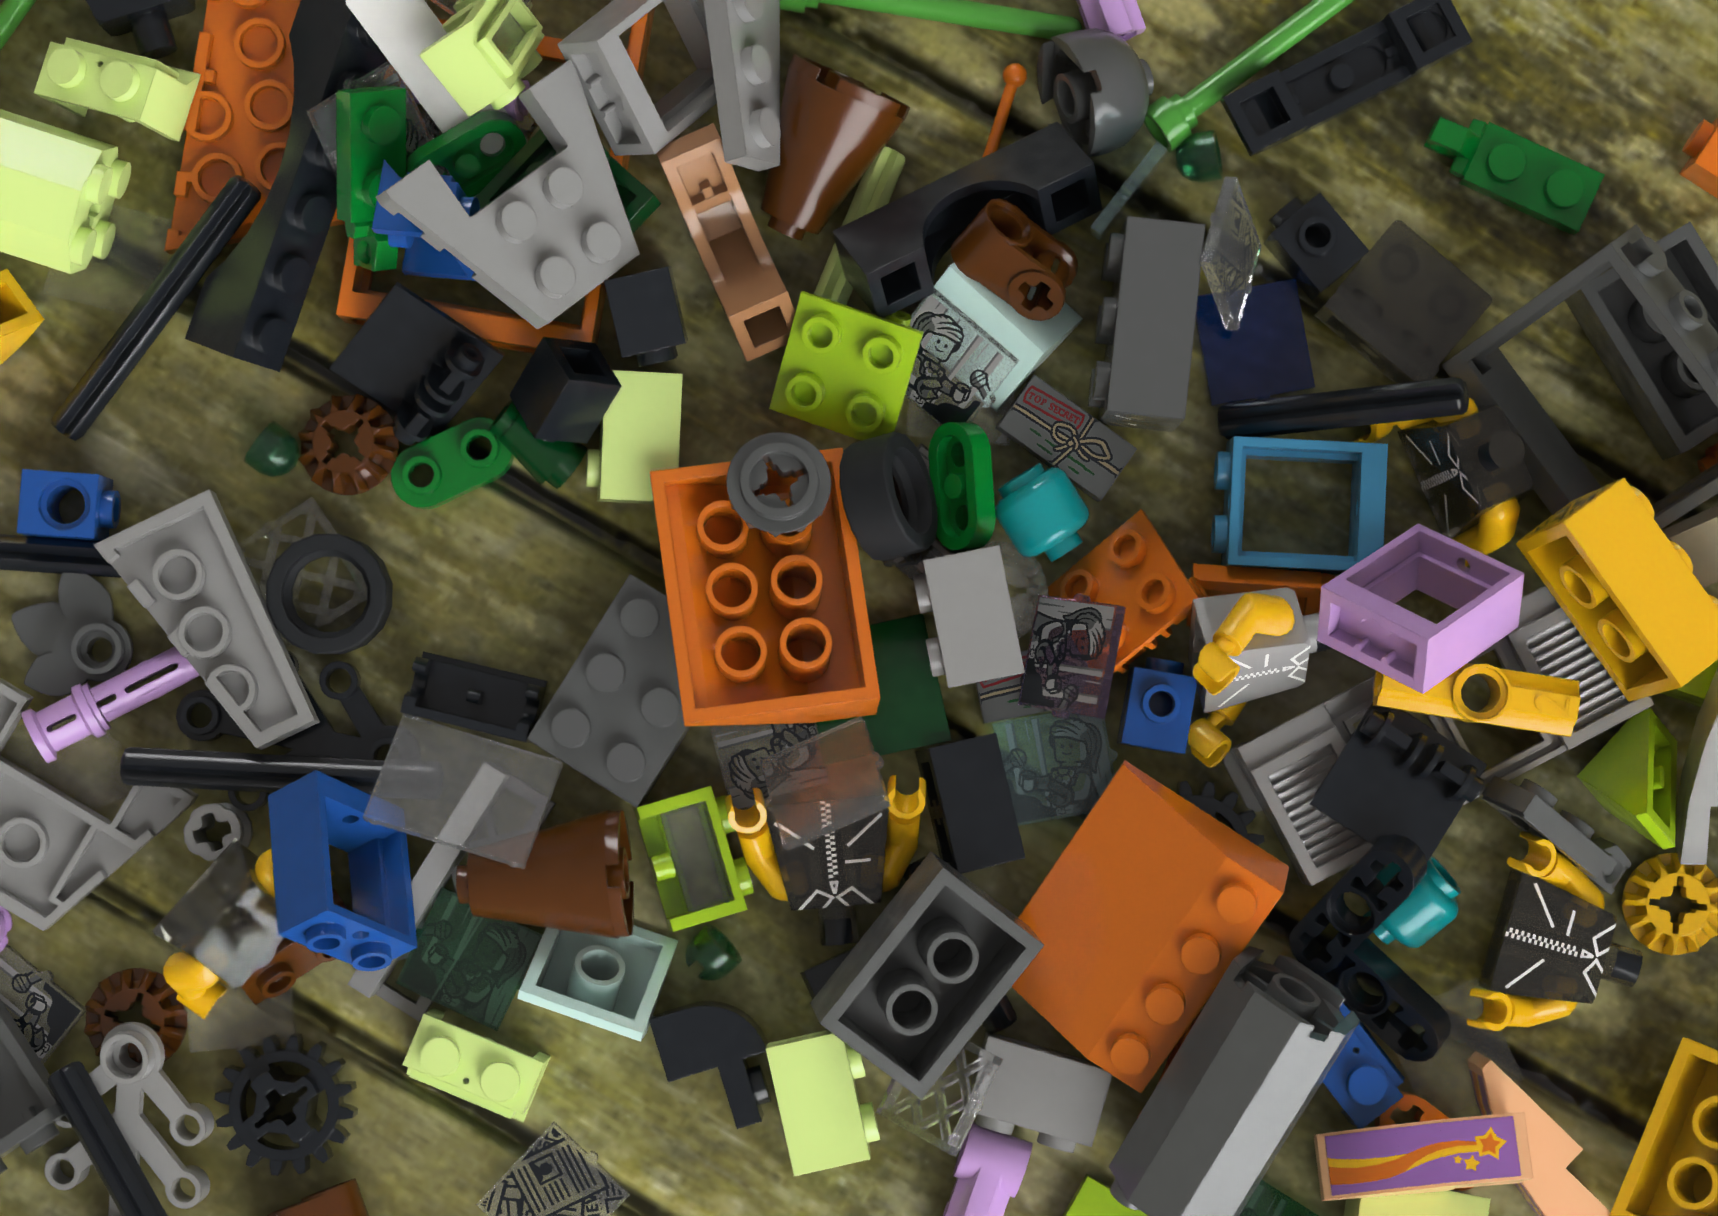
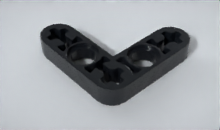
M1394 834L1386 835L1379 839L1304 915L1293 928L1289 937V945L1292 954L1298 962L1337 987L1345 998L1344 1005L1349 1010H1353L1357 1017L1392 1050L1407 1060L1423 1062L1433 1058L1450 1035L1451 1022L1448 1014L1437 1001L1367 938L1410 896L1427 873V861L1419 846L1407 837ZM1393 861L1401 868V871L1397 872L1384 886L1376 876L1386 865ZM1352 892L1363 897L1370 906L1371 916L1363 917L1352 912L1345 904L1344 893ZM1331 923L1339 932L1329 943L1323 946L1318 943L1315 937ZM1364 972L1374 976L1382 985L1383 996L1371 995L1364 991L1358 984L1356 973ZM1395 1000L1400 1005L1393 1013L1388 1008ZM1418 1023L1425 1031L1418 1034L1412 1030L1411 1026Z

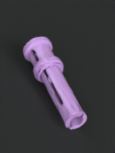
M174 646L92 688L88 683L84 685L79 683L71 687V695L37 712L29 708L21 712V716L41 756L47 763H50L57 759L58 751L91 734L96 738L106 735V731L111 728L110 721L165 695L200 675ZM176 664L178 665L177 669L130 693L128 692L130 687ZM116 695L114 701L101 706V702ZM76 715L74 721L52 731L53 726Z

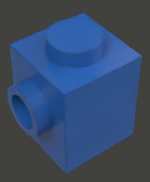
M1146 657L1145 668H1129L1117 737L1118 744L1185 754L1197 680L1192 676L1183 675L1184 663Z

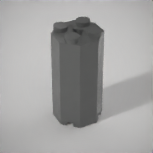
M1251 946L1237 955L1230 963L1111 1161L1109 1168L1115 1177L1110 1186L1112 1196L1122 1205L1133 1210H1141L1148 1216H1239L1360 1022L1353 1010L1345 1018L1340 1012L1339 1008L1345 998L1337 987L1290 957L1279 955L1274 964L1271 965L1258 961L1264 950Z

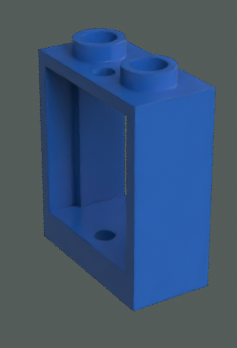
M318 770L269 794L268 805L278 935L302 944L310 951L324 953L349 963L360 971L381 970L389 966L393 959L418 948L404 810ZM329 845L348 852L353 912L333 903Z

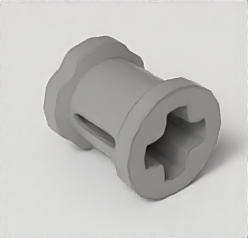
M231 803L204 804L192 811L189 821L183 829L184 841L190 852L201 856L204 860L233 859L242 854L250 845L253 836L252 821L245 811L237 809ZM215 819L217 822H229L231 826V833L222 837V844L220 841H209L206 836V830L215 826Z

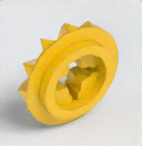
M1677 853L1659 854L1645 860L1631 873L1623 890L1622 912L1628 929L1642 945L1661 954L1673 956L1698 952L1700 947L1718 935V878L1707 865L1680 864ZM1678 878V886L1681 887V897L1690 899L1691 903L1699 904L1698 910L1691 909L1690 912H1680L1678 922L1674 923L1673 930V923L1670 922V912L1660 909L1659 906L1649 905L1650 899L1660 900L1661 897L1671 896L1673 886H1677Z

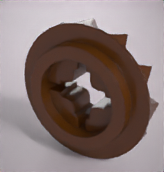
M357 393L356 395L347 396L331 395L330 401L319 408L310 410V419L304 430L298 432L301 441V456L298 460L305 467L311 477V481L323 489L339 495L364 493L380 484L394 466L399 449V440L393 433L395 423L386 409L372 399ZM333 428L348 434L353 433L358 428L359 433L356 435L354 442L359 447L358 452L365 458L360 460L355 456L351 457L348 454L341 453L335 459L334 454L338 450L339 445L333 439L335 437L331 432Z
M131 968L114 973L99 982L98 987L85 1004L86 1025L84 1028V1033L89 1037L91 1044L95 1048L96 1056L100 1057L101 1045L108 1032L124 1023L118 1020V1016L111 1015V1011L131 1010L135 1003L140 1000L141 994H144L141 1002L143 1005L142 1016L151 1020V1024L160 1026V1029H152L158 1034L164 1045V1062L178 1050L187 1031V1007L176 1000L178 994L165 981L162 974L145 968ZM129 1043L128 1054L130 1058L135 1062L141 1063L142 1055L140 1050L133 1043Z

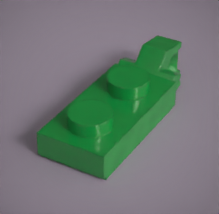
M381 86L338 90V93H336L337 219L345 222L347 237L354 239V265L374 272L397 269L398 247L389 246L388 234L374 233L372 224L377 201L375 197L378 196L383 161L385 160L400 178L406 176V89L397 86Z
M1439 117L1433 124L1424 144V147L1453 160L1448 172L1461 178L1459 184L1572 235L1579 232L1605 175L1491 122L1487 124L1475 118L1471 121L1469 128Z

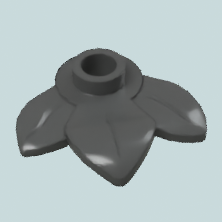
M62 572L58 588L59 603L34 604L12 614L11 620L19 638L31 652L38 656L30 666L24 684L42 694L63 696L71 694V687L79 683L83 685L88 680L104 682L126 671L132 661L133 642L128 631L121 624L114 621L111 594L103 584L88 574ZM101 638H106L112 645V654L104 662H98L92 654L94 643Z

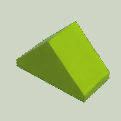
M1649 707L1632 716L1577 777L1607 812L1664 850L1675 847L1677 740Z

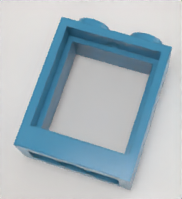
M1233 436L1227 441L1226 452L1217 451L1215 456L1214 489L1224 490L1223 515H1213L1211 552L1222 553L1221 565L1310 571L1328 574L1343 573L1384 546L1388 444ZM1246 459L1352 464L1348 556L1242 551Z

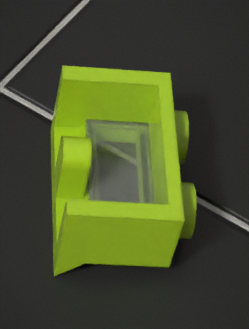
M712 786L634 808L668 929L672 932L748 910L744 896L754 893L744 857L733 859L726 834L736 832V830L731 827L728 821L725 805L726 795L715 798Z

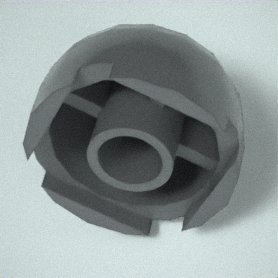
M1097 28L1077 30L1050 37L1053 41L1042 44L1039 49L1037 62L1038 91L1041 103L1045 104L1052 98L1054 99L1062 123L1060 125L1089 158L1104 155L1125 146L1142 127L1148 111L1149 96L1153 93L1154 80L1147 62L1144 59H1139L1133 48L1122 38L1105 30Z

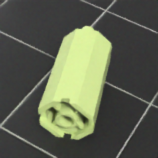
M0 109V251L69 274L87 269L92 257L104 260L111 250L115 237L116 226L114 223L109 222L115 198L120 199L126 191L131 175V163L118 158L117 146Z

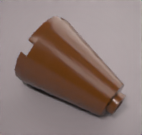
M794 54L788 66L780 107V166L768 169L761 209L771 215L767 225L786 236L802 241L806 231L818 235L906 119L910 106L883 92L881 95L875 93V90L852 77Z
M602 811L470 851L467 865H458L456 870V888L459 903L469 904L472 915L476 917L615 939L632 935L634 925V881L629 882L628 861L632 860V852L625 812Z

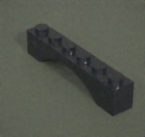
M346 0L300 1L289 33L294 62V101L290 132L279 171L266 202L247 234L227 259L205 278L185 337L189 341L233 358L278 372L281 370L337 207V172L326 150L327 144L324 146L310 112L336 97L338 90L351 89L350 87L355 84L363 88L364 86L359 83L360 81L370 86L381 80L387 58L346 5Z

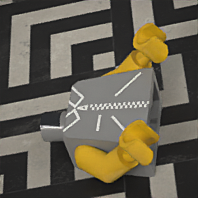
M1285 587L1193 599L1188 660L1192 675L1197 680L1196 688L1203 712L1208 713L1209 716L1207 719L1205 717L1200 718L1190 725L1188 744L1190 745L1191 753L1208 768H1213L1219 764L1229 752L1232 741L1220 729L1224 725L1232 726L1248 701L1301 686L1306 680L1309 654L1333 649L1317 641L1319 612L1303 616L1293 589Z

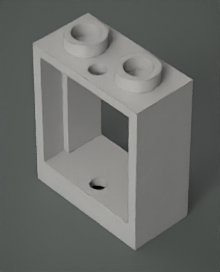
M613 0L557 44L566 62L571 60L576 67L588 105L615 156L656 154L717 104L703 0ZM663 1L697 70L653 104L619 35Z

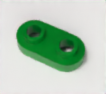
M498 110L482 111L412 152L406 161V175L407 172L413 171L430 159L434 166L445 167L442 175L453 176L467 197H474L527 143L526 138L518 123L507 113ZM489 133H498L503 137L502 148L493 154L482 151L480 149L482 138Z
M485 417L471 418L402 451L396 458L391 470L392 486L399 498L418 509H433L502 477L510 469L514 455L499 441L495 434L489 431L494 420ZM480 437L489 439L492 446L490 455L483 460H474L469 453L471 443ZM422 464L430 465L434 472L432 482L426 487H416L412 481L414 469Z
M947 422L939 426L934 432L928 451L929 473L937 503L938 528L936 536L950 550H976L988 543L994 532L996 521L990 442L985 431L975 423Z

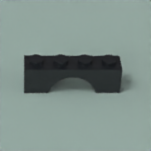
M1055 122L832 231L845 278L871 312L876 316L885 318L935 293L934 274L939 261L951 248V244L992 199L999 198L1016 205L1030 220L1050 235L1103 210L1094 162L1058 122Z

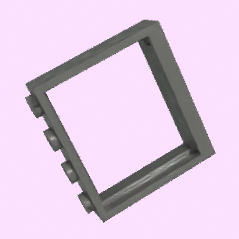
M1637 224L1441 365L1450 377H1459L1466 382L1469 393L1468 397L1473 399L1478 407L1476 413L1552 515L1571 501L1601 488V486L1499 350V347L1609 268L1613 267L1718 408V333L1708 321L1707 312L1701 300L1694 293L1685 290L1667 266V259L1662 248L1653 239L1646 237ZM1718 463L1652 504L1654 520L1661 529L1718 494Z

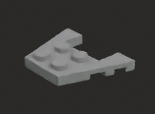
M571 60L560 65L518 96L555 149L556 154L471 217L430 159L375 197L379 204L393 216L400 213L423 232L420 237L440 252L446 249L474 271L472 275L474 280L536 329L549 324L640 254L576 67Z
M0 678V906L45 931L193 805L199 795L188 788L133 786L113 821L102 816L1 756L2 750L22 718L21 712L27 710L34 697Z

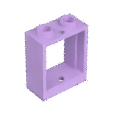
M1418 523L1321 586L1317 641L1424 694L1518 628L1525 573ZM1465 560L1468 561L1470 568L1465 566ZM1417 589L1458 610L1438 624H1435L1395 603Z

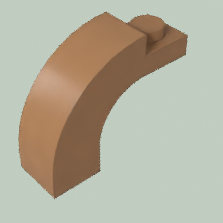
M714 123L669 142L656 153L746 361L748 362L787 345L795 316V309L755 223L732 164L724 161L722 139Z

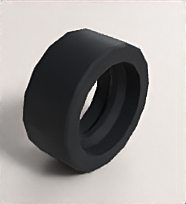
M890 432L858 441L848 446L843 451L840 462V490L848 522L861 548L872 559L879 561H888L926 551L934 543L938 528L937 503L926 463L915 444L905 434Z
M313 534L292 543L275 560L266 582V606L275 628L292 645L313 654H346L367 645L384 628L392 609L393 583L384 561L367 544L341 534ZM321 557H339L351 562L362 573L367 585V603L362 615L350 627L338 632H322L308 626L298 616L293 604V585L298 573L309 562Z

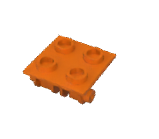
M1142 509L1045 589L1051 599L1115 607L1111 630H1105L1106 638L1104 645H1107V647H1103L1102 653L1097 659L1088 660L1092 668L1103 669L1102 677H1098L1101 681H1104L1117 671L1121 674L1129 670L1128 665L1144 653L1147 648L1153 650L1158 646V642L1155 639L1161 634L1163 637L1168 638L1173 634L1170 626L1173 623L1178 625L1192 613L1193 599L1208 597L1204 588L1195 578L1190 577L1187 579ZM1072 630L1075 640L1078 638L1077 643L1080 648L1084 646V649H1082L1083 653L1088 654L1089 641L1086 630ZM1098 635V646H1099V652H1100L1101 644H1100V639H1099V635ZM1096 647V651H1095V653H1094V655H1093L1094 657H1096V655H1097V647Z

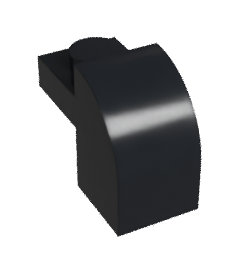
M701 1001L655 1014L650 1018L649 1022L668 1082L718 1067L737 1129L762 1122L764 1113L761 1105L771 1102V1097L761 1065L749 1068L746 1058L766 1052L768 1041L759 1025L748 1014L737 1007L723 1002Z

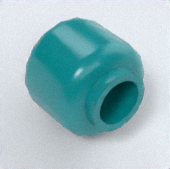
M1037 463L998 489L1002 498L995 506V516L1018 553L1022 556L1034 557L1045 552L1052 562L1083 542L1077 531L1086 524L1089 518V509L1064 470L1057 467L1045 470L1041 463Z
M1431 856L1427 862V873L1410 896L1373 931L1374 934L1387 945L1395 939L1409 948H1418L1424 945L1457 917L1459 908L1455 897L1461 893L1460 887L1447 869L1435 857ZM1392 861L1376 878L1385 886L1397 872L1401 871V868ZM1371 909L1363 917L1371 916Z

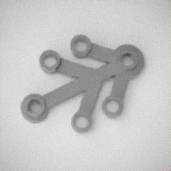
M139 1022L120 1024L105 1036L101 1045L100 1065L89 1073V1076L100 1096L117 1085L115 1112L111 1115L138 1164L140 1165L141 1155L165 1185L166 1196L174 1206L181 1209L192 1208L208 1195L210 1190L209 1177L198 1166H185L144 1115V1092L169 1119V1129L173 1139L183 1146L197 1145L210 1136L214 1129L213 1114L203 1104H189L162 1070L165 1060V1049L160 1037L152 1028ZM129 1043H133L140 1050L142 1055L141 1063L135 1062L130 1058L128 1054ZM66 1115L55 1122L60 1127L72 1128ZM185 1115L193 1116L198 1121L200 1127L199 1134H193L187 1130L184 1124ZM79 1141L73 1147L61 1149L46 1161L44 1168L45 1177L54 1188L69 1190L87 1178L90 1166L93 1163L81 1142ZM61 1159H65L72 1164L74 1168L73 1178L67 1177L61 1171ZM181 1177L189 1179L194 1184L195 1196H189L182 1191L180 1187ZM109 1196L108 1216H122L112 1197Z

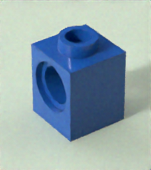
M22 469L17 533L36 537L102 541L109 537V528H117L121 513V498L119 491L113 490V479L99 474ZM79 490L85 500L84 512L78 520L66 524L59 513L60 501L68 492Z

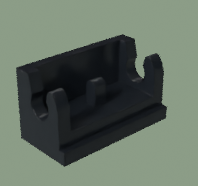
M424 651L422 657L415 658L412 666V671L415 672L410 692L408 691L404 695L401 713L532 743L527 737L538 722L548 681Z
M996 733L915 751L920 775L926 780V800L939 856L942 860L960 874L1026 858Z

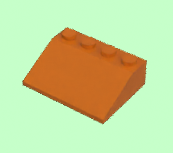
M843 447L819 450L827 462L831 475V492L822 516L817 517L802 532L782 533L776 537L769 532L757 528L749 529L746 522L731 508L726 484L731 461L650 471L684 726L817 723L876 715L881 697L858 545L844 510L840 490V462L843 455ZM768 462L766 463L768 467V485L760 490L759 495L764 493L766 496L776 493L780 500H785L789 507L790 486L797 481V477L781 478L777 471L772 470Z
M1124 760L1018 916L1020 920L1034 931L1044 946L1012 985V988L1085 1058L1134 1090L1142 1093L1210 998L1232 960L1244 950L1283 895L1289 866Z

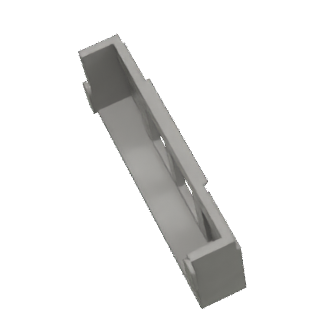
M1545 585L1522 597L1518 628L1471 661L1493 650L1503 669L1580 681L1579 693L1581 700L1578 719L1574 725L1571 737L1537 732L1541 739L1540 742L1485 770L1480 777L1485 780V783L1476 798L1482 796L1494 775L1510 781L1655 705L1650 696L1628 702ZM1375 675L1253 740L1239 743L1230 748L1223 759V764L1246 807L1254 812L1264 811L1302 884L1313 886L1355 864L1373 846L1309 803L1355 731L1353 724L1363 718L1372 704ZM1426 714L1436 732L1470 753L1452 718Z

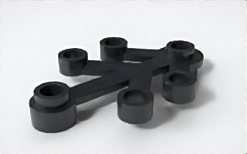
M287 650L298 673V660L291 651ZM341 661L328 664L320 674L319 684L326 696L341 701L361 737L335 732L299 675L320 722L274 744L293 749L285 755L377 760L380 748L390 744L398 750L399 761L421 762V749L416 738L402 727L384 725L360 687L361 677L353 665ZM337 669H345L351 676V685L343 693L335 692L329 684L331 674ZM197 690L191 692L179 703L176 713L177 724L184 735L190 739L213 741L220 738L223 734L248 739L211 691ZM200 703L209 706L212 712L210 723L203 728L197 727L191 720L193 708ZM228 791L231 803L242 811H255L262 808L268 802V795L271 794L260 792L256 802L247 804L241 800L239 791Z

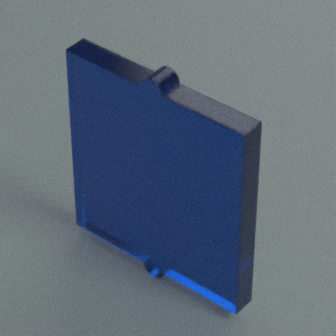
M1296 279L1250 286L1248 282L1242 281L1236 289L1227 290L1219 298L1217 292V301L1214 293L1198 296L1196 326L1211 406L1251 399H1269L1270 396L1315 388ZM1230 293V297H1232V303L1229 305L1228 299L1226 298V305L1228 304V307H1225L1224 311L1222 312V302L1225 304V297L1228 296L1229 298ZM1230 309V312L1223 318L1222 315Z

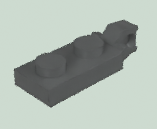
M1494 775L1482 793L1484 795L1482 799L1518 829L1551 841L1557 852L1569 858L1572 864L1587 875L1600 890L1610 895L1615 891L1613 888L1626 869H1629L1632 864L1618 845L1601 837L1590 840L1595 833L1592 827L1567 811L1562 810L1559 814L1553 809L1558 799L1549 791L1528 779H1524L1521 785L1517 786Z

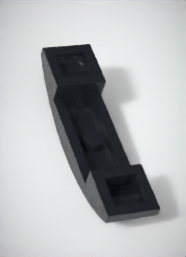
M1414 0L1388 13L1382 21L1281 72L1276 70L1223 97L1220 101L1250 156H1253L1322 125L1394 88L1467 47L1473 40L1451 0Z

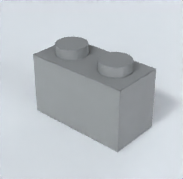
M1000 545L923 560L925 574L915 575L913 580L920 614L933 612L938 637L925 639L933 677L946 675L948 688L1025 673Z
M986 1032L965 1106L967 1111L977 1114L975 1124L980 1127L1012 1135L1014 1125L1039 1132L1037 1142L1042 1145L1074 1153L1076 1143L1089 1147L1093 1145L1112 1075L1090 1060L1001 1034Z

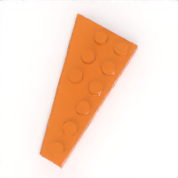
M207 0L203 31H199L193 72L201 74L184 126L186 137L180 171H177L173 193L176 196L171 229L167 231L164 251L169 255L177 251L230 178L239 175L254 184L262 194L259 202L226 245L239 243L243 239L266 202L279 171L290 132L294 101V62L289 33L301 0ZM337 207L330 227L345 224L344 221L337 219Z

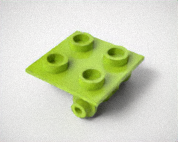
M802 291L769 409L861 441L895 432L924 332L910 326L912 317L901 310L882 318Z

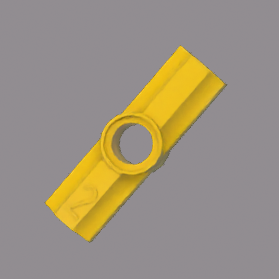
M1467 663L1422 694L1375 670L1373 706L1458 719L1463 722H1477L1571 737L1579 713L1581 700L1579 693L1580 681L1497 668L1489 664ZM1472 675L1482 677L1490 688L1488 704L1477 712L1470 710L1464 704L1461 695L1464 682Z

